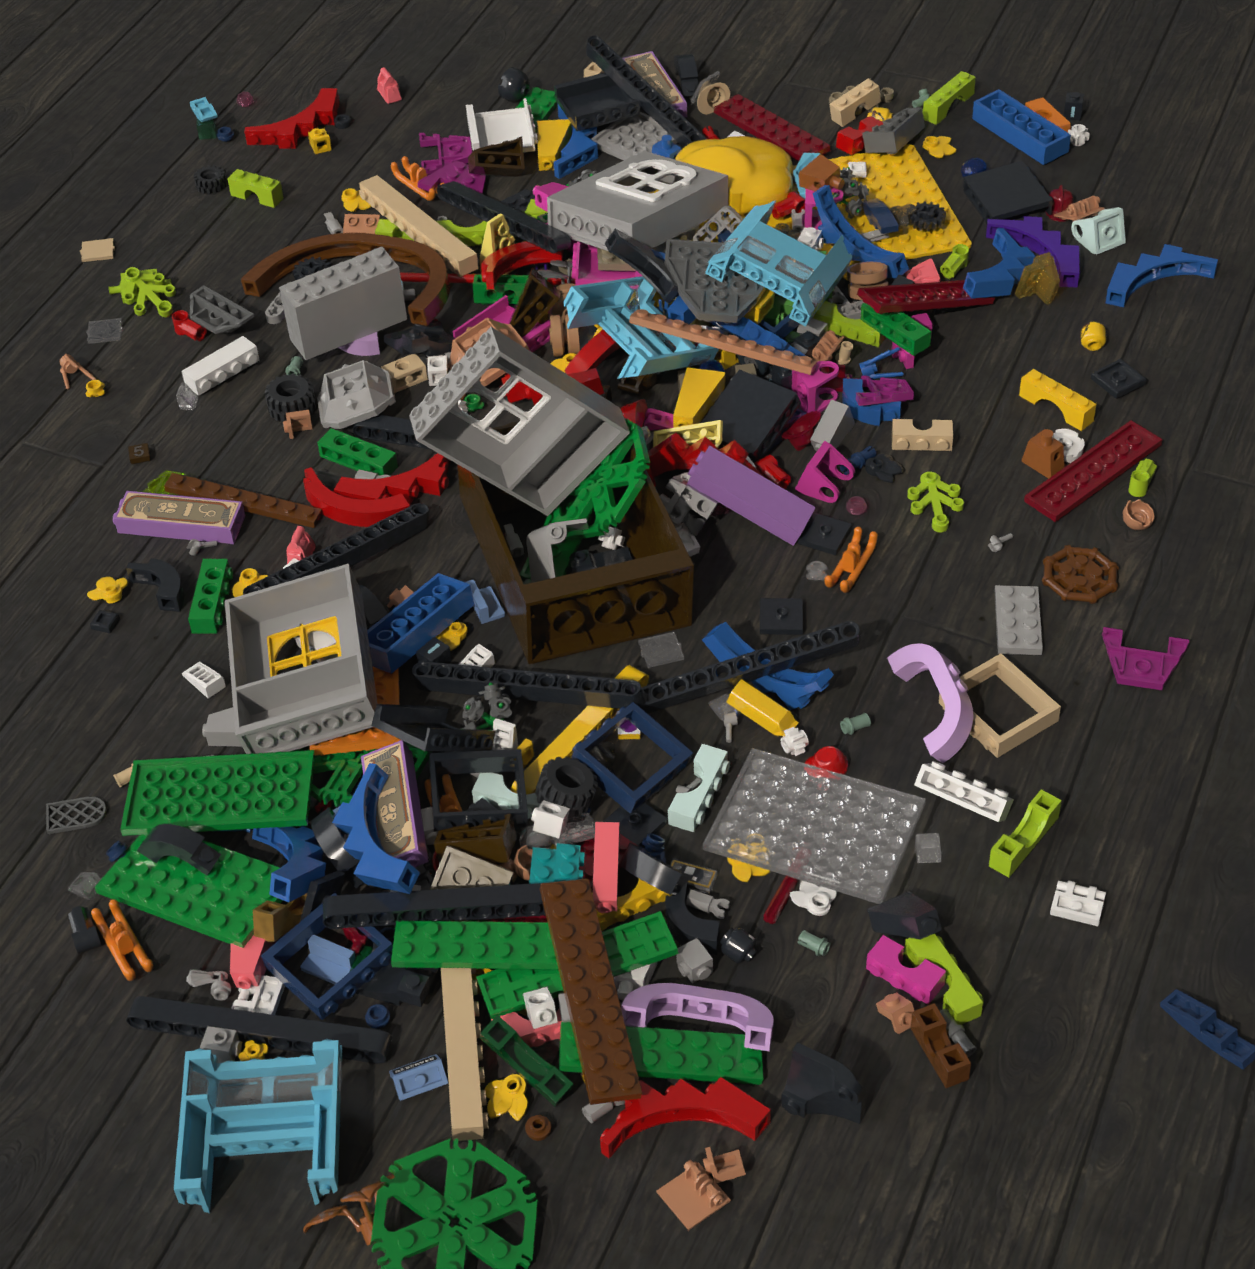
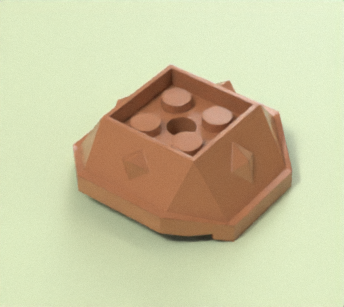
M486 318L474 327H467L465 333L452 341L448 367L451 370L453 365L462 359L466 351L473 347L480 336L490 327L498 330L529 350V347L511 324L500 323ZM499 368L488 369L481 376L480 382L483 386H487L506 372Z

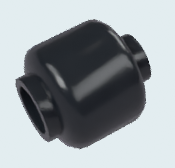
M741 927L736 929L730 928L720 941L722 944L721 951L737 964L742 963L744 960L749 962L757 952L754 949L756 939Z

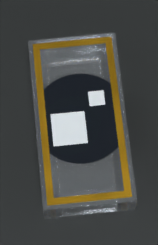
M672 859L670 866L681 871L680 877L688 878V888L710 894L717 878L716 870Z

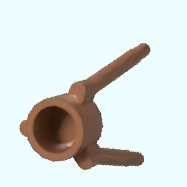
M65 354L60 359L62 367L60 372L63 375L66 389L70 388L67 373H74L77 369L90 379L97 380L79 362H76L73 356Z

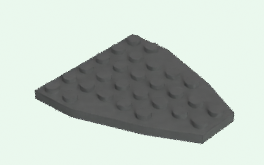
M667 239L664 264L678 286V293L681 299L698 320L737 323L758 303L767 288L731 269H728L726 277L722 282L705 274L709 264L708 261L713 255L721 252L725 243ZM744 250L742 251L743 253L747 254L748 256H750V257H752V258H754V259H756V260H758V261H760V262H762V263H764V264H767V262H765V261H763V260H761V259L755 257L754 255H752V254H750V253H748V252H746V251H744Z

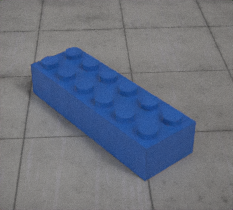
M998 89L974 101L973 120L1044 165L1069 152L1071 134Z
M438 573L369 628L367 632L372 667L392 674L415 655L416 651L428 641L438 636L474 605L470 584Z

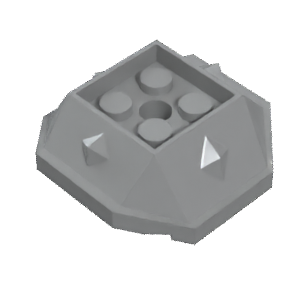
M364 360L352 365L344 364L341 369L324 374L322 388L317 397L321 424L324 428L332 427L336 429H342L375 417L383 412L388 405L391 406L396 402L389 372Z

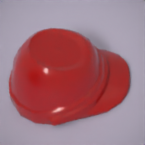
M826 746L819 749L814 756L808 758L804 767L807 775L813 779L836 780L846 774L848 761L841 750L834 746Z

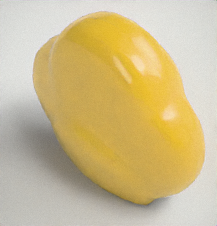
M734 136L725 139L695 141L685 146L675 158V160L728 175V206H731L739 215L748 214L754 206H762L775 200V203L787 199L788 194L793 190L791 157L782 148L762 139Z

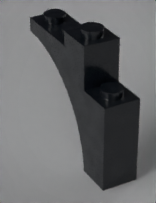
M615 228L605 242L608 251L640 273L658 291L663 300L670 304L679 293L678 286L665 266L664 261L655 257L651 248Z

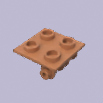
M1091 196L1070 204L1067 210L1054 214V216L1060 217L1062 220L1070 219L1074 222L1086 216H1095L1099 211L1104 210V207H1099L1100 199L1098 196Z
M345 214L343 233L375 234L380 215Z
M827 331L812 350V360L830 361L833 357L832 353L840 348V342L844 336L837 338L834 331Z
M692 1160L684 1164L685 1172L656 1191L688 1231L731 1201L718 1184H715L709 1174L707 1175L706 1170L700 1163L693 1162Z

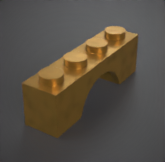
M307 894L288 902L286 905L267 900L253 909L254 936L263 938L268 942H273L293 929L301 921Z

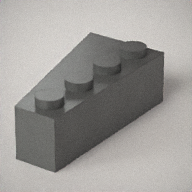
M922 107L906 108L893 115V118L884 120L883 125L872 127L871 132H863L865 152L898 153L905 144L925 128Z

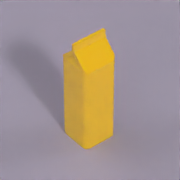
M742 679L731 691L726 702L776 736H785L784 730L792 727L795 728L799 723L794 719L789 710Z

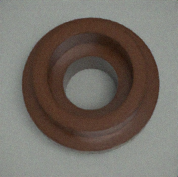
M535 1115L529 1118L525 1124L526 1134L535 1141L544 1140L551 1132V1123L545 1116ZM536 1125H542L541 1128H534Z

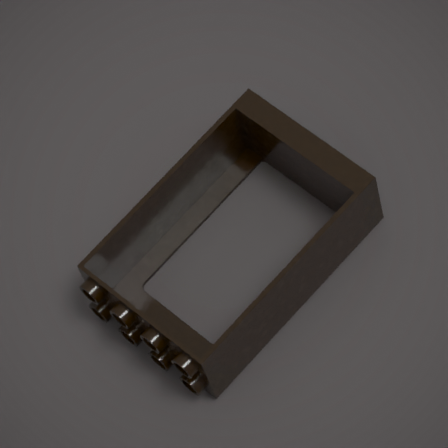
M511 422L492 429L502 435H507L518 422ZM632 444L620 464L632 462L635 459L636 451L634 444ZM458 465L460 498L528 664L692 626L694 564L646 469L643 471V474L647 475V479L644 480L646 481L621 522H617V527L619 530H622L621 535L625 537L624 542L633 560L523 584L496 517L501 514L533 507ZM629 485L612 488L616 505Z

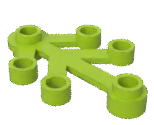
M130 267L125 271L124 279L128 285L123 298L126 304H133L135 302L133 294L135 285L139 288L137 303L134 306L136 315L142 316L146 313L144 306L146 296L156 305L160 316L166 318L172 314L171 303L169 301H162L154 293H165L168 297L176 294L173 285H163L165 283L163 274H142L135 267ZM143 281H154L155 285L145 284Z
M923 473L920 477L921 483L917 487H910L907 497L910 500H918L920 494L926 489L929 493L920 501L911 503V512L916 515L921 514L923 509L931 502L935 516L932 519V529L936 532H945L948 529L949 519L943 514L940 502L948 505L954 511L963 510L964 501L961 498H950L960 495V486L957 484L948 485L940 481V476L937 473ZM937 488L947 492L950 497L938 492Z

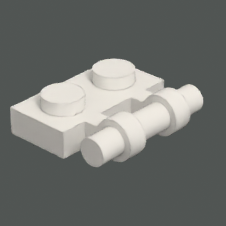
M1058 880L1050 915L1098 926L1106 892L1097 890V887L1090 886L1087 888L1075 885L1076 882L1068 880L1067 883Z
M262 975L259 986H250L249 989L239 987L238 991L240 994L238 999L234 1001L232 1009L275 1015L285 985L276 977ZM254 994L252 1001H247L249 995Z

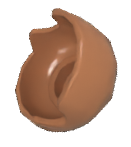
M1140 499L1133 502L1129 500L1123 510V521L1131 529L1143 530L1152 525L1154 511L1149 504L1142 502Z
M524 845L517 850L513 864L515 873L521 879L529 881L533 849H528L527 845Z

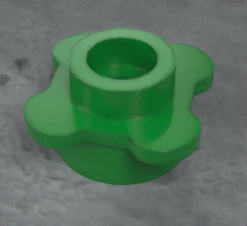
M476 394L467 395L465 400H463L466 401L467 412H474L484 407V403L480 402V397Z

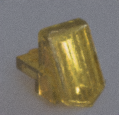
M1050 252L1036 256L1031 265L1024 267L1015 292L1019 299L1036 293L1045 304L1052 303L1058 291L1060 278L1054 257Z

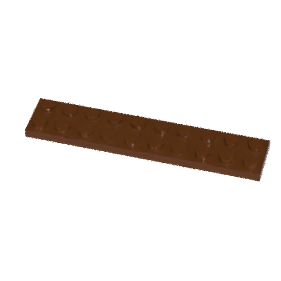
M579 879L541 883V897L590 1105L640 1099L642 1090L589 880Z

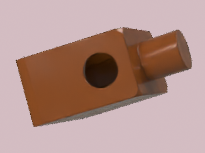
M821 154L799 172V186L802 188L817 191L822 186L829 185L830 189L834 187L841 190L844 186V180L840 178V167Z
M1045 429L1028 441L1022 462L1049 479L1064 468V446L1053 438L1054 433L1052 430Z

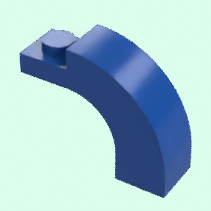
M843 378L842 402L849 406L853 418L863 423L880 426V421L900 419L901 401L859 406L856 401V392H863V379Z

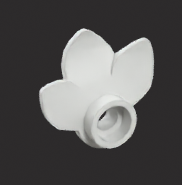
M803 878L799 891L790 892V897L796 905L807 908L811 914L823 916L829 912L830 903L836 898V888L832 881L825 882L818 887L807 878Z

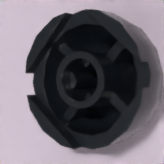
M510 67L501 77L503 80L502 85H498L499 96L510 102L520 101L529 93V78L526 73L518 68Z

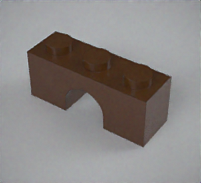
M934 1003L912 1012L910 1029L945 1088H949L969 1080L971 1062L959 1043L955 1045L950 1043L946 1032L947 1023Z

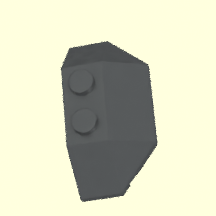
M204 285L190 294L191 320L215 334L232 333L254 317L252 312Z

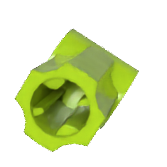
M957 244L953 247L952 254L940 267V272L945 278L950 279L954 277L960 269L968 265V246Z
M1145 459L1140 461L1136 470L1132 472L1128 489L1131 495L1135 497L1146 495L1148 485L1157 469V465L1153 463V460Z

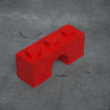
M869 116L860 121L859 130L847 127L839 131L836 148L850 155L865 149L862 133L865 131L871 132L872 127L876 125L881 126L883 122Z

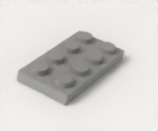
M995 585L998 654L1042 655L1038 587Z

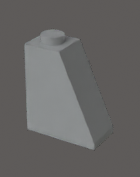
M834 400L830 401L810 439L815 451H818L824 441L830 443L836 449L853 428L855 422L848 405Z
M233 707L208 715L207 723L203 724L202 730L203 737H206L208 746L242 747L235 735Z

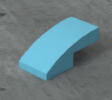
M206 97L190 101L191 109L201 122L218 117L212 104L208 103Z

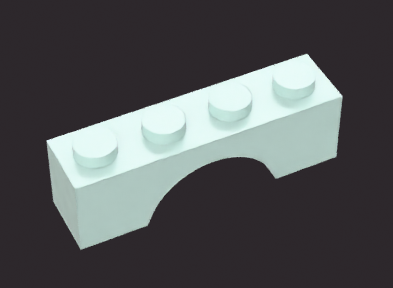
M705 744L701 745L694 759V775L699 777L702 783L693 791L676 793L668 809V825L695 832L698 824L701 825L703 823L705 810L712 805L713 794L715 790L718 791L720 789L723 774L728 773L730 761L727 759V751Z
M480 773L472 790L474 803L483 797L498 810L518 809L517 793L510 791L505 786L503 775ZM535 793L526 795L528 819L532 818L535 807L539 808L541 803H538V796Z

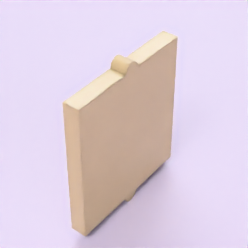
M113 238L82 242V250H80L82 262L113 259V252L115 251Z

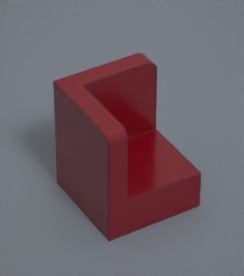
M837 364L839 367L838 375L820 386V388H832L835 391L843 392V378H845L846 366ZM826 366L822 367L821 372L829 374L834 372V369Z

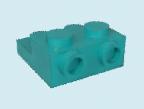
M557 843V849L533 847L529 884L583 879V870H579V866H584L585 852H580L581 845Z

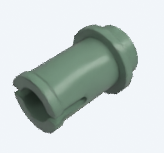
M294 356L291 359L290 365L285 370L287 375H300V368L303 365L302 358Z
M863 713L850 719L848 717L844 718L840 725L844 734L851 735L856 730L869 727L871 721L868 714Z
M803 930L798 938L799 945L815 951L817 956H825L830 949V943L827 942L826 938L821 939L806 930Z

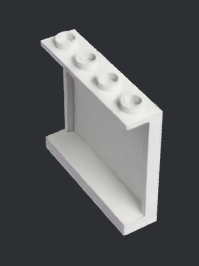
M524 98V108L474 113L473 105H466L473 150L492 144L496 145L507 140H514L522 136L523 152L535 151V144H538L537 134L535 132L531 105H527L526 98Z

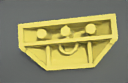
M718 420L654 431L653 447L674 433H677L690 446L706 436L718 448L722 442L723 421Z

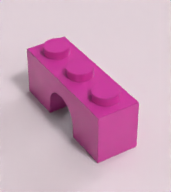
M883 935L867 954L866 969L874 976L881 977L890 982L893 987L902 989L914 999L929 1005L945 985L946 970L926 959L915 968L903 966L901 962L903 961L904 947Z

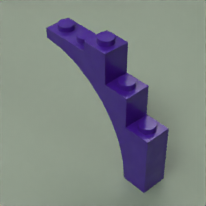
M1024 216V221L987 220L986 238L994 239L997 228H1004L1017 244L1034 251L1049 263L1057 276L1059 287L1078 286L1079 246L1061 245V231L1042 230V217Z

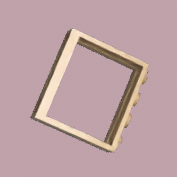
M1001 653L960 677L969 690L996 674L1038 712V714L1001 736L973 712L970 735L977 738L984 745L985 749L989 750L997 758L1058 722L1061 708L1060 705ZM939 694V704L945 710L944 701Z

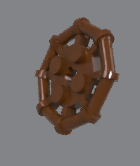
M1065 545L1064 549L1051 556H1046L1043 560V585L1050 587L1065 602L1073 600L1095 604L1098 599L1118 589L1117 571L1119 567L1117 563L1111 562L1096 547L1090 549ZM1065 557L1067 558V560L1063 563L1058 562ZM1095 559H1096L1100 564H1102L1103 567L1098 566V565L1094 562ZM1052 570L1057 571L1059 575L1053 576ZM1108 575V581L1102 580V576Z

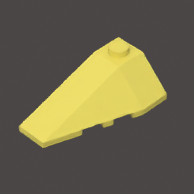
M501 213L487 222L479 258L480 270L483 260L491 253L515 244L514 236L510 234V228L504 215ZM510 270V271L506 272V273L503 274V275H507V274H509L510 272H512L513 270Z

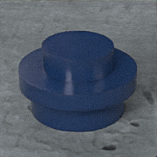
M230 127L218 129L217 138L219 140L228 142L234 137V132Z
M649 833L647 837L643 838L642 843L647 851L651 853L664 851L665 840L662 837Z
M120 841L114 843L106 852V855L109 856L108 860L113 862L124 857L128 845L126 843L122 844Z
M380 1004L371 1006L365 1015L366 1023L371 1028H383L390 1021L389 1010Z

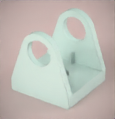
M1122 208L1104 209L1098 213V216L1076 220L1072 223L1071 228L1075 239L1093 254L1097 255L1126 243ZM1077 225L1082 229V237L1077 232Z

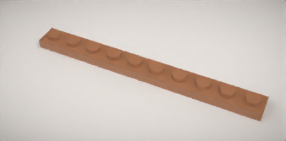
M644 309L636 310L630 315L629 323L808 375H811L817 367L818 361L812 360L808 356H797L790 351L776 350L773 346H762L752 340H741L735 335L727 336L720 334L717 330L703 329L700 325H689L682 320L668 319L661 314L654 315Z

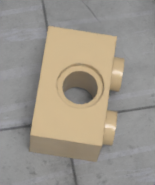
M411 354L381 366L391 376L394 393L427 380L426 365L416 354Z

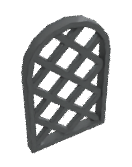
M83 797L47 803V834L89 828L97 825L106 816L107 809L105 803L97 797ZM95 802L101 804L98 808L92 806ZM81 803L86 806L82 811L77 809ZM65 806L70 808L66 813L60 811ZM89 808L94 810L91 815L85 814ZM72 811L78 813L74 818L68 816ZM57 813L62 816L58 821L53 819ZM97 813L101 814V816L96 820L92 818ZM81 815L86 818L82 823L76 821ZM65 818L70 820L66 826L61 824Z

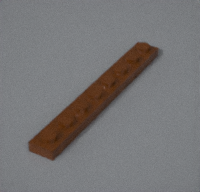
M172 473L164 485L165 492L188 497L241 501L246 512L315 528L322 515V510L319 508L177 473Z

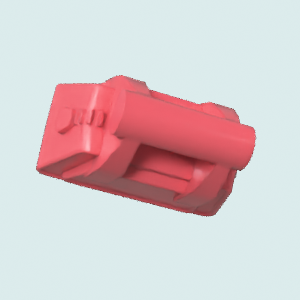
M385 67L381 68L378 76L377 90L388 104L401 101L402 98L397 81Z
M928 259L905 272L906 278L914 281L915 284L940 282L939 274L932 259Z
M302 526L297 527L287 547V564L293 558L300 561L312 555L316 545L313 539Z

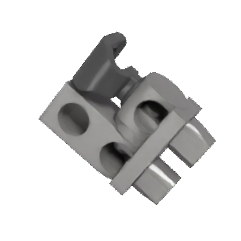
M671 478L666 488L674 493L673 497L670 499L662 493L660 498L671 520L679 525L684 522L689 528L690 533L697 536L719 502L690 486L686 480L681 482ZM690 509L703 516V518H694L695 516L690 514Z

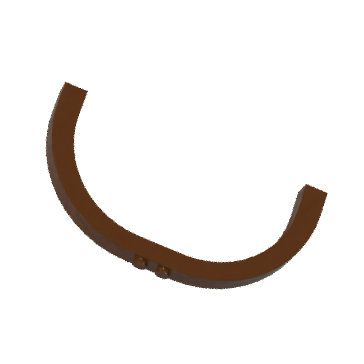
M370 233L329 234L292 244L269 255L241 278L245 294L260 297L277 280L293 271L294 265H299V261L304 262L305 258L309 260L311 257L315 259L321 257V260L340 256H358L383 247L394 261L419 267L430 276L425 289L408 306L411 323L428 326L443 309L450 293V282L444 260L435 250L413 240Z

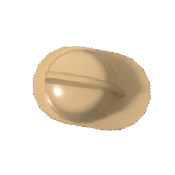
M721 82L706 86L698 96L697 106L699 111L706 115L713 113L715 106L730 99L729 87Z

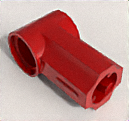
M795 191L790 192L787 199L775 203L772 210L773 217L776 220L791 214L792 209H795L796 213H801L802 209L805 210V199Z
M180 310L172 314L176 334L187 335L199 342L204 339L207 333L206 328L191 320L186 311Z
M768 455L754 462L756 469L766 479L783 489H786L791 482V477L778 466L774 456Z

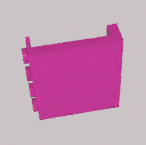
M579 241L574 243L572 279H575V286L642 276L636 270H598L597 248L580 247ZM631 283L628 285L630 287L636 288L637 283Z
M505 295L455 329L453 337H459L466 332L467 327H474L486 318L509 324L514 308L509 306L508 296ZM550 320L542 324L537 323L528 334L522 337L532 353L550 341Z

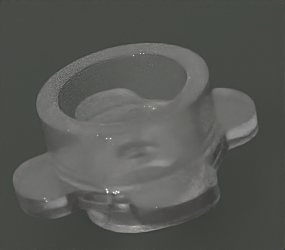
M813 561L806 567L808 570L806 578L808 580H824L827 576L825 573L827 566L820 561Z

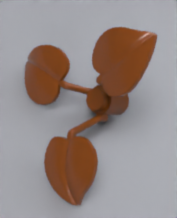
M391 1174L386 1177L388 1179H393L395 1176ZM379 1180L374 1184L363 1187L360 1191L352 1192L340 1199L341 1202L360 1201L365 1216L359 1219L360 1224L349 1210L346 1209L348 1208L347 1205H341L327 1209L311 1219L304 1226V1233L314 1224L327 1221L335 1216L345 1215L353 1223L357 1232H362L366 1245H370L374 1212H369L366 1202H371L373 1196H375L376 1204L377 1191L384 1185V1182Z

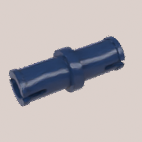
M868 446L861 452L852 454L848 461L853 465L854 469L862 468L867 459L876 456V451L874 448L872 449V446ZM840 465V470L845 475H848L850 473L848 468Z

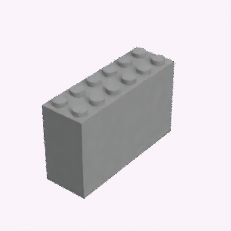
M383 247L376 248L279 287L290 340L305 360L407 320L399 266Z

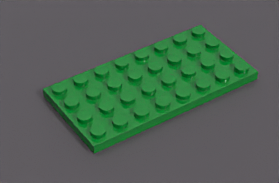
M314 750L134 760L120 829L122 836L148 835L155 826L160 824L179 825L194 832L307 826L315 763Z
M139 835L126 850V855L119 858L94 887L97 894L115 899L123 904L242 948L254 936L253 909L267 900L280 904L283 901L269 895L271 873L279 869L277 866L204 840L202 842L221 854L208 875L175 856H163L157 863H154L137 851L147 835Z

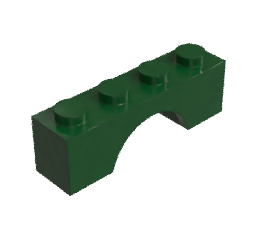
M498 1014L480 1033V1039L554 1107L572 1089L573 1083L555 1066L547 1063L536 1054Z

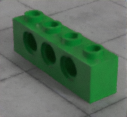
M475 274L473 281L474 303H495L507 295L509 304H517L529 275H502L494 289H487L486 283L482 282V275Z
M866 303L861 305L860 320L914 356L930 347L931 331L904 312L879 314Z
M332 428L317 442L320 457L356 471L364 470L377 473L379 476H390L398 468L396 452Z
M203 559L188 618L192 633L217 634L219 625H222V610H225V597L230 591L229 580L233 579V568L229 567L228 559Z

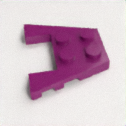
M419 133L420 147L438 145L439 159L421 161V165L426 170L427 175L454 161L463 162L464 164L468 163V156L472 153L470 137L449 135V138L440 137V134H433L432 137L426 136L425 133Z
M454 161L419 180L418 188L429 191L431 188L435 189L439 183L456 181L482 194L486 175L469 174L467 164Z
M845 374L846 379H856L852 378V374ZM863 375L861 376V379H863L862 387H868L871 392H856V401L859 406L896 401L906 402L907 400H912L914 395L913 390L904 379L881 377L880 380H871L869 376Z
M1103 627L1102 637L1117 684L1163 690L1189 645L1188 639L1169 637L1167 653L1122 647L1123 630Z

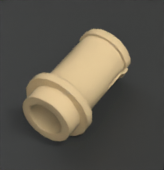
M843 341L841 343L840 351L835 357L837 364L847 365L850 362L849 356L853 349L851 342Z
M133 763L131 767L113 775L120 788L130 782Z

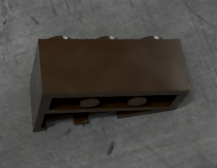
M522 136L496 145L492 144L474 149L468 156L469 174L518 177L525 170Z
M532 268L509 324L513 326L521 338L524 337L560 299L561 292Z
M512 813L504 815L505 819L490 822V819L482 820L483 825L469 828L468 824L438 831L434 847L439 865L448 845L496 865L509 862L517 838Z

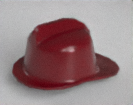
M1060 185L1059 189H1054L1049 194L1053 199L1054 205L1051 215H1048L1047 212L1046 214L1054 221L1064 222L1070 219L1062 220L1060 217H1055L1054 214L1067 210L1069 205L1074 202L1072 193L1069 190L1063 189V185Z
M812 411L801 416L789 429L783 432L782 438L788 439L797 451L802 450L811 443L810 439L815 431L814 426L821 419V413Z

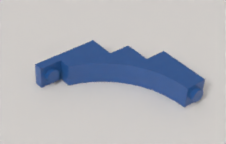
M558 105V117L561 120L568 119ZM571 124L572 137L561 150V158L554 161L555 177L560 179L598 158L597 143L591 140L597 135V126L576 131Z

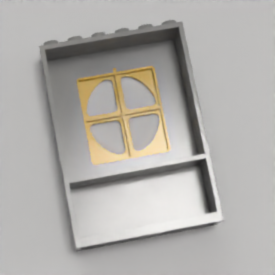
M349 564L225 600L235 735L246 754L290 752L373 727L371 725L376 704L378 703L363 597ZM312 631L328 633L336 640V644L310 652L308 634ZM300 636L302 654L275 662L283 645L291 638ZM338 654L336 658L312 665L313 660ZM303 664V668L277 675L279 670Z

